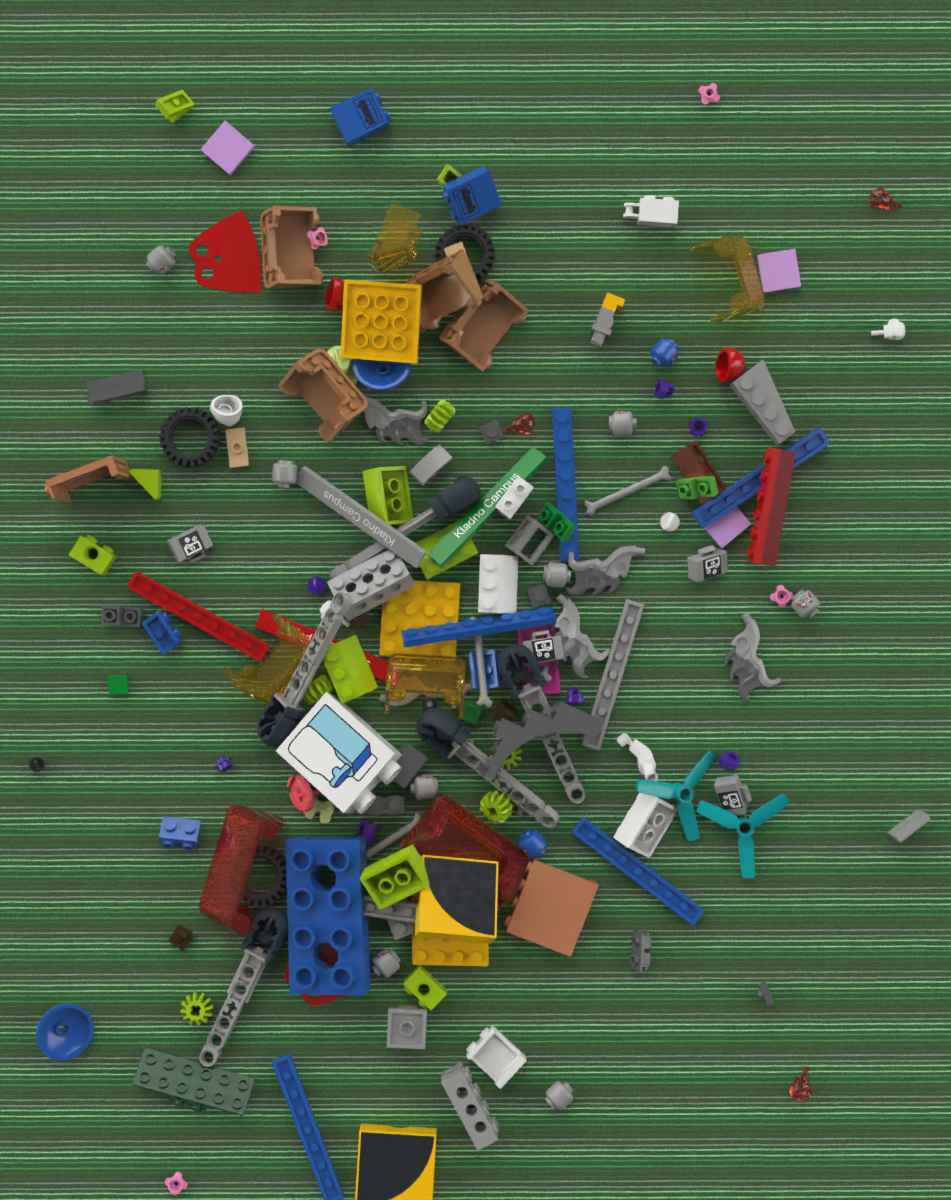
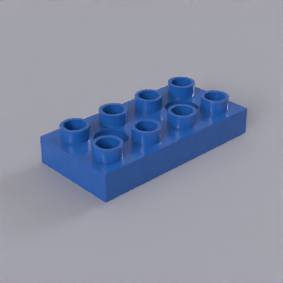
M293 836L285 839L290 994H367L370 991L368 916L364 915V896L368 895V891L360 881L362 872L367 867L366 837ZM323 865L329 866L336 874V883L331 888L323 886L318 879V870ZM325 942L330 943L338 951V961L333 965L326 963L321 958L320 947Z

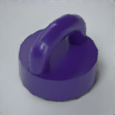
M660 379L655 386L654 395L658 399L668 398L674 393L675 388L668 381Z
M319 576L310 578L307 583L308 591L313 595L323 594L327 587L325 580Z
M571 687L568 690V696L565 697V702L568 705L584 704V695H581L578 688Z
M726 751L718 760L720 766L729 771L735 770L740 765V759L733 751Z

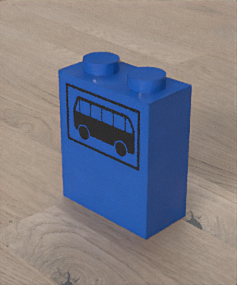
M372 88L330 108L348 147L389 128L388 121L391 119L386 109L382 110L380 106L382 100L378 92L374 93Z
M484 166L442 185L444 190L442 193L443 198L447 204L449 203L451 208L449 214L452 220H456L460 225L502 205L491 173Z

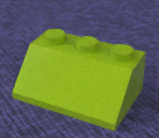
M406 466L378 467L363 471L368 510L390 526L406 524L413 519Z
M459 521L416 542L417 545L427 551L420 565L427 580L478 554L472 539H470L443 568L428 557L427 554Z
M356 635L329 646L323 661L341 704L378 688Z
M413 844L364 868L360 877V881L380 910L430 885L423 859Z

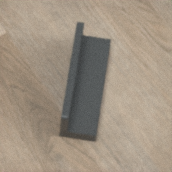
M142 370L87 382L89 393L87 400L90 405L148 392Z

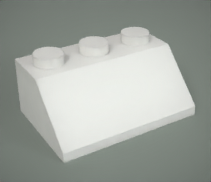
M480 554L478 612L516 613L518 556Z
M639 793L613 838L629 849L650 858L678 812L677 808L660 797Z

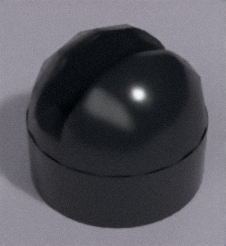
M431 697L425 698L422 702L423 711L428 708L438 707L436 700Z
M34 757L30 760L29 767L33 772H40L44 769L45 762L40 757ZM34 760L38 761L40 769L37 770Z

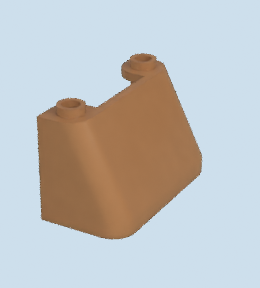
M272 206L262 212L260 226L264 285L266 288L276 289L321 285L323 273L319 267H314V252L310 246V238L307 237V233L319 224L317 207Z
M463 249L420 271L405 283L422 285L420 330L422 333L428 329L430 331L436 329L440 325L439 321L442 317L466 305L467 308L472 307L474 309L482 303V292L469 258Z
M483 279L479 282L483 295L482 303L474 309L472 307L467 308L466 305L459 308L439 336V339L445 345L482 372L491 366L492 356L490 352L512 324L523 323L529 312L523 304L500 284L489 279Z
M316 349L298 360L278 384V387L287 396L294 397L301 394L320 416L324 423L319 427V434L327 444L335 439L368 406L366 397L323 349Z

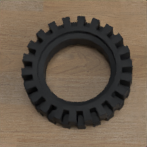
M472 224L451 226V229H447L443 235L441 234L436 244V263L446 258L444 248L449 247L456 239H473L480 245L483 253L481 263L473 270L477 282L482 281V278H485L488 272L491 271L494 263L495 252L491 238L487 236L484 230H480V227H474Z
M195 407L179 408L176 412H171L169 417L163 421L165 423L163 426L161 425V434H159L161 439L160 446L163 448L164 454L174 463L189 468L200 467L202 464H207L210 459L215 457L214 454L218 452V446L221 444L220 428L214 418L201 409ZM186 420L199 421L207 430L208 439L206 446L202 451L194 455L182 454L176 449L173 442L175 428Z
M267 845L250 846L244 849L234 859L229 870L230 887L233 888L235 896L238 895L240 897L239 900H244L246 904H254L257 907L259 905L266 906L278 900L287 888L286 859L282 857L283 854L281 852L278 853L275 848H269ZM255 858H263L274 865L277 872V881L271 890L257 893L246 887L243 882L242 871L248 861Z

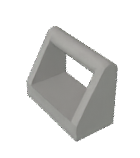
M527 515L505 546L533 566L555 535L538 521ZM539 528L547 535L530 558H527L520 551Z

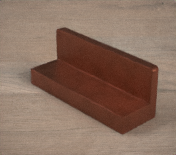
M696 440L671 456L684 478L715 476L718 493L727 489ZM713 497L697 498L700 501V503L703 504Z

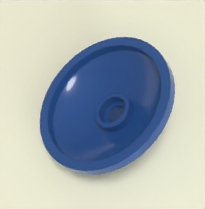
M354 359L353 369L356 378L363 386L376 391H386L399 386L405 381L409 375L411 363Z
M73 1003L59 1004L51 1008L40 1019L36 1029V1041L39 1049L47 1057L58 1061L69 1060L78 1056L87 1048L92 1039L94 1030L92 1018L83 1007ZM64 1025L63 1029L58 1030L59 1026Z

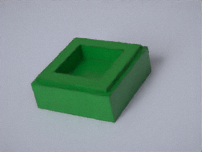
M128 674L108 676L109 695L130 693Z
M465 701L458 719L476 726L483 707Z

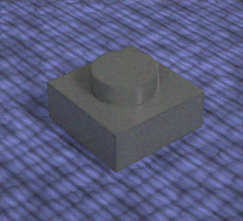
M496 419L479 427L487 445L504 437Z
M545 583L527 590L533 608L551 602Z
M766 982L759 983L760 990L757 991L760 1001H764L767 1006L774 1004Z

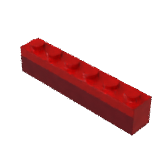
M768 447L764 453L763 462L765 466L760 474L761 489L757 492L758 506L753 514L755 523L754 528L750 531L751 546L747 549L748 561L754 564L776 566L796 453L794 451Z

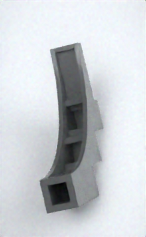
M561 701L553 705L550 712L552 714L551 718L531 709L529 712H525L521 721L524 723L523 726L501 717L500 721L496 720L492 729L494 731L493 735L500 738L499 742L495 741L491 752H494L491 760L487 759L484 765L485 774L494 779L498 769L512 752L527 741L545 734L574 732L596 738L603 720Z

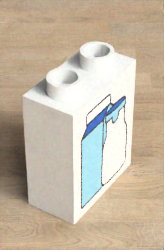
M328 692L321 697L276 750L281 757L343 813H353L357 810L360 814H363L376 799V796L371 792L380 780L386 785L389 784L402 768L396 763L402 754L345 703L341 704L340 699L335 694Z

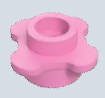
M711 83L710 86L706 87L700 86L698 92L701 94L702 104L707 105L713 101H719L720 96L717 94V85L715 83Z
M322 227L307 233L312 249L328 244L327 235Z
M778 585L777 590L770 595L771 601L777 602L781 608L786 607V603L793 598V593L786 590L783 585Z
M176 1172L173 1177L166 1178L165 1185L168 1186L172 1195H177L188 1186L180 1172Z

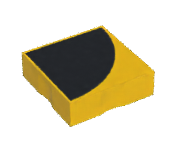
M422 855L430 885L418 892L415 937L431 939L453 938L466 942L491 944L497 936L498 862Z
M361 1124L359 1129L355 1200H433L437 1128H396L388 1125Z

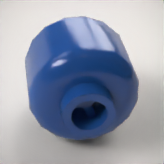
M669 338L660 339L650 350L653 364L658 367L660 365L663 367L670 366L679 355L678 345Z
M527 829L521 833L519 847L526 856L538 858L544 854L547 841L538 830L530 831Z

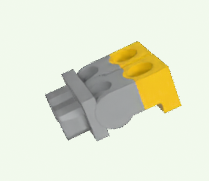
M607 292L596 322L590 333H593L591 344L601 347L604 338H609L614 322L615 310L621 311L625 299Z

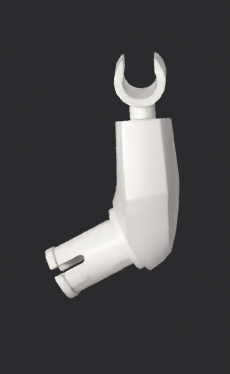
M621 734L617 738V742L622 747L628 743V750L637 757L639 772L645 775L646 780L657 781L656 763L650 749L636 739L632 741L628 734Z

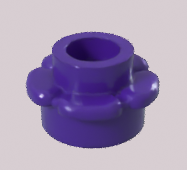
M694 418L689 423L690 433L693 436H703L706 433L708 425L702 418Z
M220 757L216 760L215 769H218L220 773L229 770L233 766L230 761L231 757Z

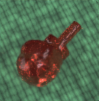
M877 188L870 194L869 203L871 207L878 206L883 209H889L890 206L899 209L902 207V204L892 201L893 197L883 188Z
M526 412L512 420L513 425L502 429L505 434L515 429L517 433L530 434L536 425L535 419L531 413Z
M806 1066L801 1078L796 1076V1079L789 1088L790 1096L799 1101L809 1098L812 1093L808 1086L809 1081L805 1080L810 1069Z

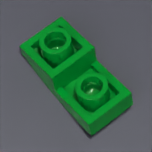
M546 502L537 516L544 527L552 530L562 542H567L576 528L562 512Z

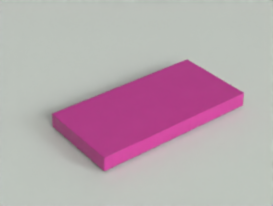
M554 624L518 629V644L523 645V641L532 640L533 632L548 630L550 636L553 637L556 633ZM547 634L537 635L535 637L536 639L547 638ZM558 660L538 663L541 670L546 666L548 674L551 676V680L542 688L544 695L559 694ZM522 662L523 666L527 667L526 662ZM528 667L527 674L533 673L532 668ZM534 680V681L522 682V683H521L522 689H524L523 685H526V684H528V683H530L531 685H533V684L537 683L538 681Z

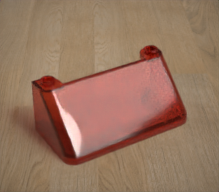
M443 794L434 799L397 850L398 852L413 844L422 855L498 862L497 911L514 899L528 865V857L520 848L453 799Z
M235 804L228 808L199 902V909L202 914L238 934L248 935L254 918H251L248 913L249 907L241 905L240 902L259 839L271 840L275 838L279 828L283 827L285 818L240 804Z

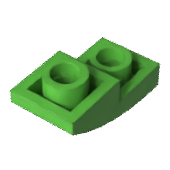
M715 476L676 480L680 499L715 497L719 494Z

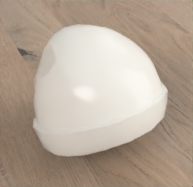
M221 395L213 399L210 404V410L219 423L231 427L240 420L243 407L238 397Z

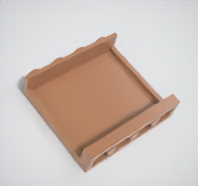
M111 455L45 480L47 485L45 486L47 496L53 500L72 503L68 493L72 489L109 475L126 482L132 480L133 476L129 473L130 468L127 461Z
M533 858L532 862L528 861L525 869L527 876L525 880L521 879L518 890L521 891L519 896L514 897L511 908H514L512 914L507 915L504 925L507 926L506 932L571 957L599 884L596 881H589Z

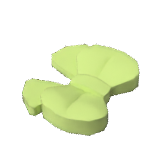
M318 797L315 798L314 808L304 812L305 816L308 819H312L317 811L320 812L321 823L329 822L334 813L335 805L330 800L324 802L322 800L319 801Z

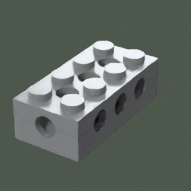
M390 549L327 581L333 596L338 592L347 593L351 596L352 603L345 616L347 621L416 586L403 559ZM344 597L341 599V606L344 602Z
M460 1062L442 1072L441 1083L477 1151L498 1140V1133L500 1132L498 1127L500 1126L495 1116L491 1117L490 1107L486 1099L482 1100L481 1090L477 1082L473 1083L469 1067L464 1066Z

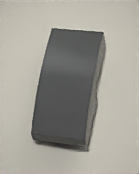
M102 606L101 625L143 627L141 623L143 622L144 608Z

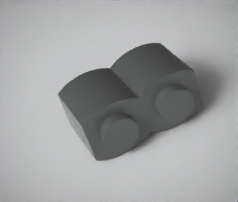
M392 793L387 796L374 794L376 799L366 810V813L370 815H380L384 812L392 815L403 813L405 811V796L399 793Z

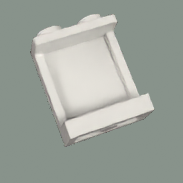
M518 476L497 503V512L510 521L534 487Z
M492 1025L489 1029L486 1027L479 1035L481 1038L476 1043L473 1041L468 1046L466 1057L469 1060H473L495 1081V1085L501 1089L527 1060L526 1056Z

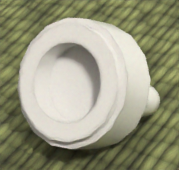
M665 513L660 519V525L665 531H674L679 526V518L674 513Z

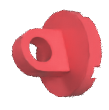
M296 774L288 779L287 787L291 788L289 796L298 810L308 812L314 808V799L321 796L322 793L319 790H313L310 786L312 784L308 780Z

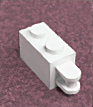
M646 195L644 198H640L639 203H624L626 211L623 217L638 219L637 225L676 227L679 201L674 200L673 197L655 199V196ZM633 208L638 209V214H633Z

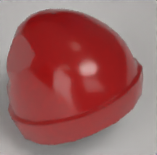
M332 277L327 287L325 304L326 308L331 312L343 310L344 281L342 279Z
M731 347L721 350L715 361L717 379L720 382H728L742 376L746 370V363L742 354Z

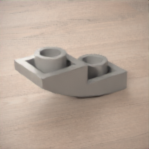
M439 444L419 461L410 473L423 486L452 460V456Z

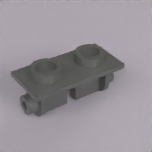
M633 930L631 938V968L640 972L648 970V967H650L651 953L644 952V949H651L652 935H650V931L639 932Z

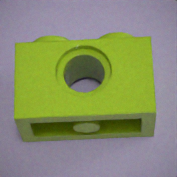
M87 535V537L80 536L69 556L98 574L105 576L117 557L113 554L114 550L106 545L103 547L98 545V540L90 535ZM94 548L98 551L96 559L90 557V551Z
M418 965L403 983L405 991L411 996L414 994L419 999L418 1003L425 1009L428 1007L432 1010L447 995V989L422 965ZM420 985H427L429 991L426 993L419 990Z

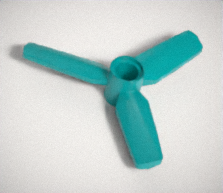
M708 751L686 776L683 784L638 779L636 783V790L639 793L665 799L672 798L678 801L677 811L687 841H695L700 837L694 806L691 802L694 796L692 788L697 785L715 760L716 756L711 751Z
M781 794L752 812L749 818H737L734 813L703 800L698 803L696 811L728 829H736L740 835L737 842L742 877L754 878V841L751 838L754 826L762 825L789 804V800L784 794ZM748 823L749 828L746 831H740V825Z

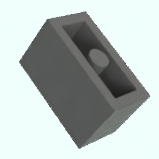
M411 743L408 746L404 744L399 752L402 756L396 763L402 768L393 779L404 789L428 759L426 754Z

